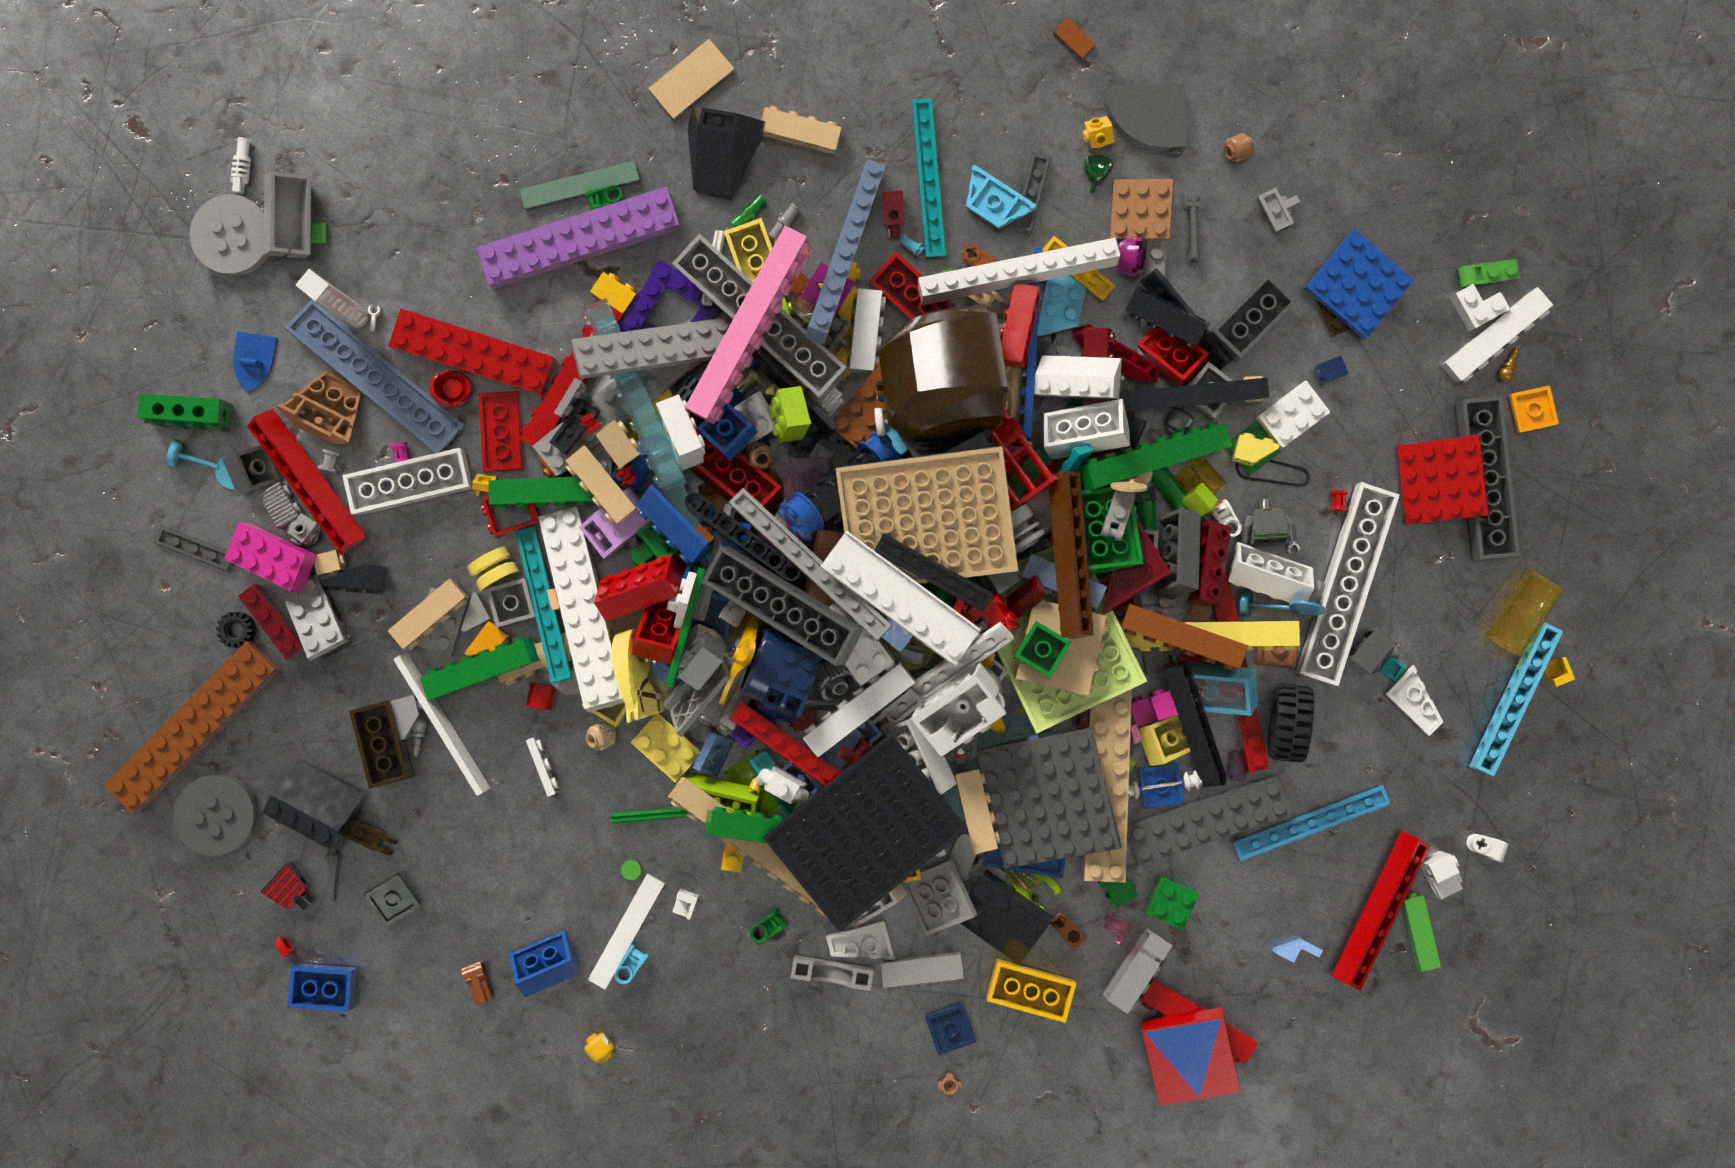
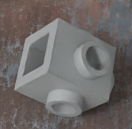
M300 513L297 519L290 523L287 533L292 536L290 539L298 546L303 544L309 548L311 544L317 541L318 534L322 528L316 522Z

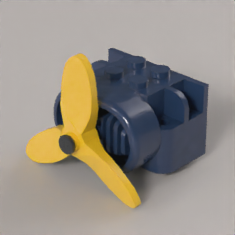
M753 615L745 627L738 647L733 646L729 657H732L734 661L729 673L730 679L724 687L719 704L724 705L738 677L748 664L741 683L740 694L755 700L756 707L762 713L791 724L801 717L822 657L781 631L771 627L764 628L755 644L759 618Z

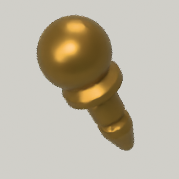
M1518 347L1511 351L1507 363H1503V368L1498 373L1499 379L1504 383L1511 382L1515 377L1514 371L1517 369L1515 363L1519 352Z

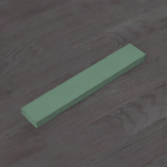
M634 160L520 189L524 209L528 210L583 196L589 190L600 189L610 185L619 187L640 181Z

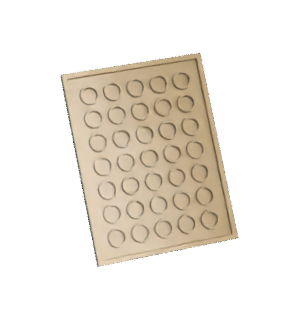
M1002 446L836 468L844 533L848 531L872 550L875 549L883 533L965 578L1018 571ZM886 559L917 583L928 582L923 578L915 575L914 573L906 570L905 568L897 565L896 563Z

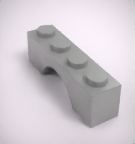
M794 955L790 979L809 982H831L853 989L871 991L874 968Z

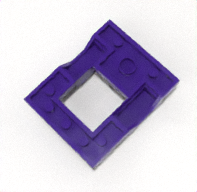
M659 260L640 293H637L619 323L616 333L655 328L656 326L648 322V319L667 288L700 307L691 322L718 319L722 310L714 302L711 306L703 305V292L677 269Z

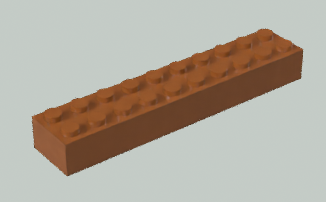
M246 641L104 787L131 814L141 813L280 672L281 668L254 641Z

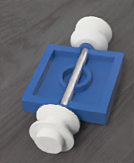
M1178 763L1138 768L1140 785L1135 780H1132V784L1128 788V800L1131 796H1134L1137 800L1141 793L1144 809L1184 803L1182 787L1184 786L1188 792H1190L1191 787L1199 790V786H1202V781L1196 770H1194L1193 775H1188L1185 772L1183 779L1180 778Z

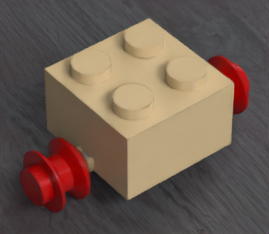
M589 412L580 419L582 423L579 426H585L584 434H595L614 460L619 470L616 478L621 477L623 480L621 486L624 484L626 486L631 485L637 480L635 476L638 473L633 474L631 472L632 465H626L625 467L624 465L640 455L637 452L640 447L633 438L628 439L625 435L628 430L621 421L617 423L614 419L598 430L601 421L596 422L594 419L596 414L591 415Z

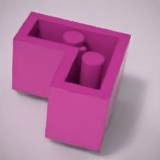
M1163 688L1150 691V696L1142 698V695L1131 698V718L1133 724H1136L1137 727L1178 714L1170 691H1164Z

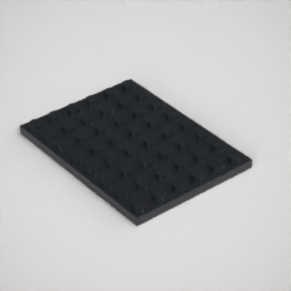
M891 733L762 837L840 933L965 833L968 828Z

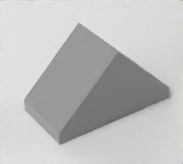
M472 593L461 631L470 632L493 619L481 594Z

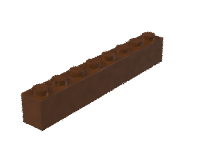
M1063 471L1052 474L1053 476L1056 475L1058 480L1048 487L1061 636L1077 639L1093 636L1094 631L1080 473Z

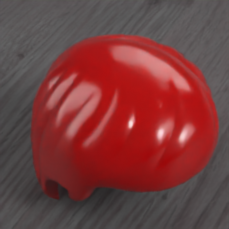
M452 370L435 374L429 386L430 394L434 401L447 408L464 404L472 388L470 379L465 374Z

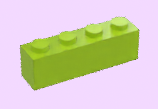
M686 772L683 776L732 813H734V809L746 811V815L753 816L754 812L758 813L762 806L763 789H761L759 794H756L757 791L753 789L748 790L749 786L690 772Z

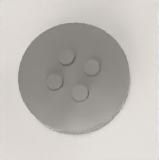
M221 195L204 203L194 215L190 226V243L196 257L211 270L226 276H242L258 269L269 256L264 255V211L251 200L239 195Z

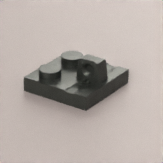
M399 872L364 892L363 895L385 927L421 907V903Z

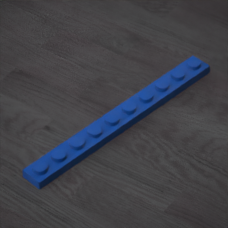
M1035 248L1034 254L1042 253L1043 248ZM1041 281L1030 283L1028 285L1038 286L1040 290ZM1039 306L1027 357V367L1022 371V379H1026V384L1021 388V398H1025L1024 405H1020V417H1023V424H1019V426L1024 431V437L1028 442L1031 441Z

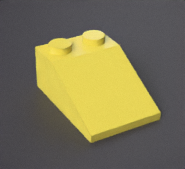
M1178 714L1138 727L1141 743L1150 766L1165 764L1190 752Z

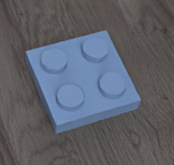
M710 732L704 741L701 753L695 759L693 768L699 772L717 777L734 740Z

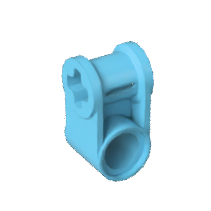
M633 944L624 955L622 962L615 972V979L620 984L629 983L649 956V954H643L634 948L635 945ZM620 970H628L630 977L622 979L619 975Z

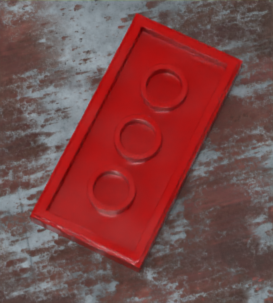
M519 391L478 393L483 473L524 470L522 440L520 439L521 414Z

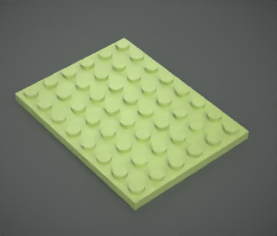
M1053 546L1034 554L1055 564ZM1030 556L1017 562L1021 575ZM1089 575V579L1099 583L1096 575ZM983 578L980 579L985 589L990 591ZM1020 579L1019 584L1001 594L1006 602V607V597L1023 585L1024 580ZM1105 593L1096 611L1092 610V613L1104 615L1102 611L1106 599ZM1047 594V597L1042 601L1058 604V595L1054 594L1051 596ZM1030 610L1020 618H1017L1020 627L1011 632L1014 639L997 650V654L1036 734L1147 682L1113 610L1105 614L1106 622H1109L1106 634H1102L1101 638L1104 646L1102 653H1098L1096 660L1100 662L1097 674L1093 673L1094 690L1087 697L1034 683L1014 680L1018 661L1014 660L1013 657L1024 640Z

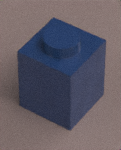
M1341 355L1315 367L1316 371H1314L1318 382L1321 381L1322 385L1349 374Z

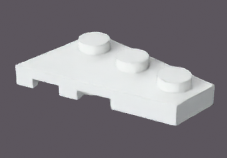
M1412 665L1384 694L1427 736H1430L1443 723V720L1430 699L1423 681L1420 680L1415 666Z
M884 920L847 929L840 933L836 932L826 935L831 956L895 960Z

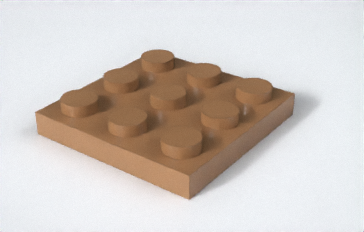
M1114 180L1110 239L1124 240L1129 237H1142L1145 240H1171L1174 180Z

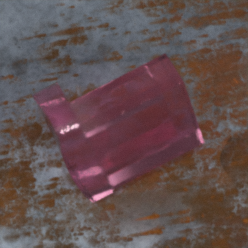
M1108 912L1105 917L1104 927L1119 934L1116 943L1122 946L1131 931V923Z

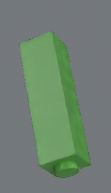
M1409 892L1402 905V912L1416 969L1423 972L1440 968L1441 964L1425 897L1417 894V892Z

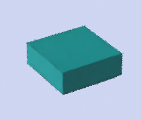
M1390 655L1385 659L1377 672L1396 683L1407 666Z

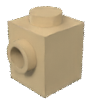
M338 550L317 554L314 562L317 575H328V578L341 571H345V555L340 554Z

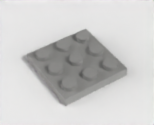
M952 859L920 872L921 880L901 883L908 893L907 897L925 936L978 915Z

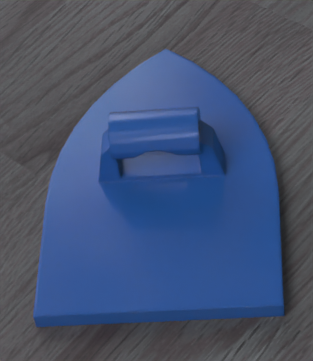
M237 331L233 367L239 384L247 393L259 387L270 373L274 361L277 337Z

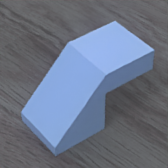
M1298 939L1276 946L1272 951L1294 963L1301 949L1317 957H1320L1323 950L1303 939Z

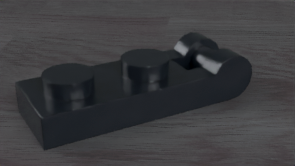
M582 399L549 441L552 446L565 455L570 452L586 430L584 425L579 426L582 423L580 421L583 417L581 414L583 412H590L591 415L596 414L594 419H597L600 415L601 410L590 406V402L586 399Z

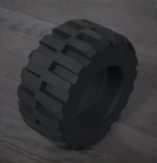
M1280 683L1276 686L1268 730V755L1273 760L1297 763L1306 760L1314 722L1315 699L1311 687Z

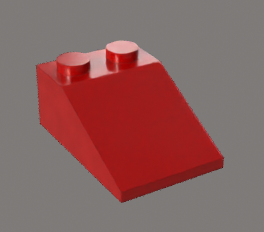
M1153 328L1137 344L1142 353L1157 365L1163 377L1175 387L1188 385L1205 367L1209 358V353L1199 345L1190 347L1183 343V339L1177 336L1172 338L1166 335L1165 330L1161 328Z

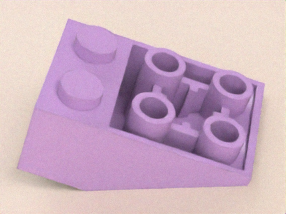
M628 487L623 492L638 510L620 525L616 522L612 524L604 515L607 511L602 507L579 526L580 530L603 559L617 552L636 535L639 529L650 522L649 518L645 521L638 514L640 509L636 504L640 499L631 487Z

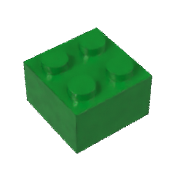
M1035 621L1013 659L1049 680L1072 642Z
M1159 874L1143 911L1156 919L1184 930L1200 893Z

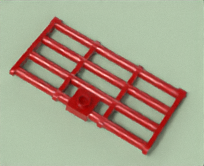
M1001 406V408L1005 409L1004 417L1002 418L1004 423L994 430L989 438L995 442L996 447L1002 446L1005 466L1007 464L1011 466L1030 492L1019 500L1007 483L1009 500L1013 504L1010 507V511L1013 512L1057 481L1058 478L1056 475H1052L1032 447L1031 441L1028 442L1024 437L1025 433L1013 417L1010 418L1006 407ZM1018 441L1022 447L1011 454L1007 447ZM1023 452L1027 453L1047 480L1037 488L1015 459Z

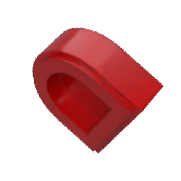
M281 936L274 941L277 950L283 958L295 953L294 948L285 937Z

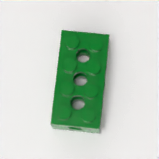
M139 394L137 418L144 420L146 424L157 427L171 425V427L175 428L189 426L193 429H203L204 426L212 430H223V427H230L232 404L216 398Z

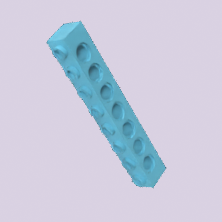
M1546 622L1537 623L1469 767L1487 776H1495L1563 633L1562 630Z

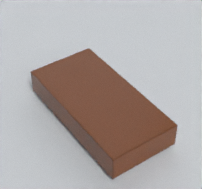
M1068 17L1053 32L1081 60L1096 45Z

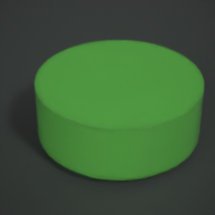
M628 860L621 867V874L627 880L637 879L642 872V867L636 860Z

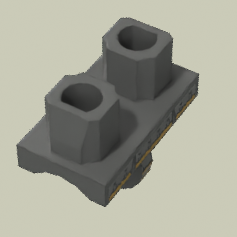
M834 317L830 327L831 331L826 338L825 344L822 345L831 353L834 350L838 352L841 347L847 349L849 343L846 340L849 335L846 332L852 324Z

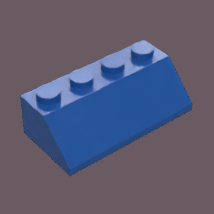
M650 485L636 504L640 509L638 514L645 521L648 518L653 523L651 527L658 535L663 533L668 538L665 542L673 550L677 548L681 552L679 556L686 564L691 562L695 566L712 550L710 545L653 485Z

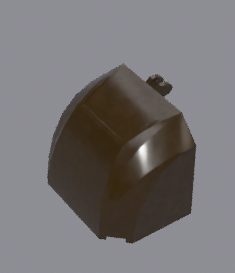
M988 306L949 308L915 317L902 325L878 351L882 380L875 385L877 391H880L877 400L881 403L885 402L888 425L910 443L918 441H966L983 431L987 438H989L1004 417L1005 409L1001 408L1003 393H1007L1008 384L997 315L995 312L989 311Z

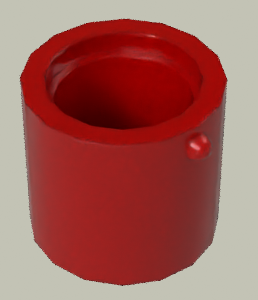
M530 682L526 706L551 711L556 687Z

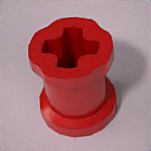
M1331 490L1332 507H1330V511H1348V507H1346L1348 491Z

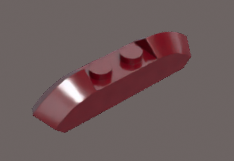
M1090 324L1082 325L1072 331L1075 339L1083 349L1084 328H1095ZM1115 340V344L1112 345V353L1115 354V358L1122 359L1121 373L1140 382L1157 383L1159 375L1157 365Z

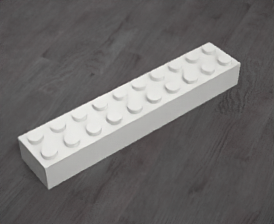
M1363 482L1355 485L1319 602L1325 608V613L1316 615L1312 619L1295 674L1331 686H1339L1400 496L1399 494Z
M576 506L540 516L538 518L584 709L592 712L624 703L613 669L611 655L613 638L609 621L604 620L594 604L599 580L589 540L579 528L584 523L582 512Z

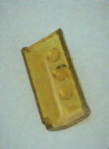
M1528 569L1486 632L1485 637L1510 654L1521 657L1561 597L1564 589L1533 570Z

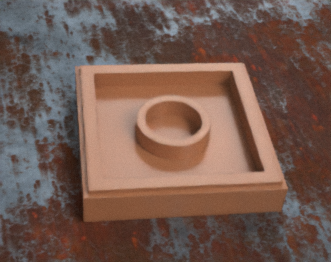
M1257 646L1255 664L1296 669L1299 646H1295V650H1282V646H1274V650H1262L1261 646Z

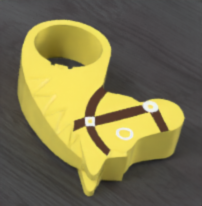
M638 628L616 634L612 643L613 669L626 706L627 723L632 722L633 719L637 721L665 710L663 696L660 693H656L653 686L648 682L651 659L632 655L633 639Z

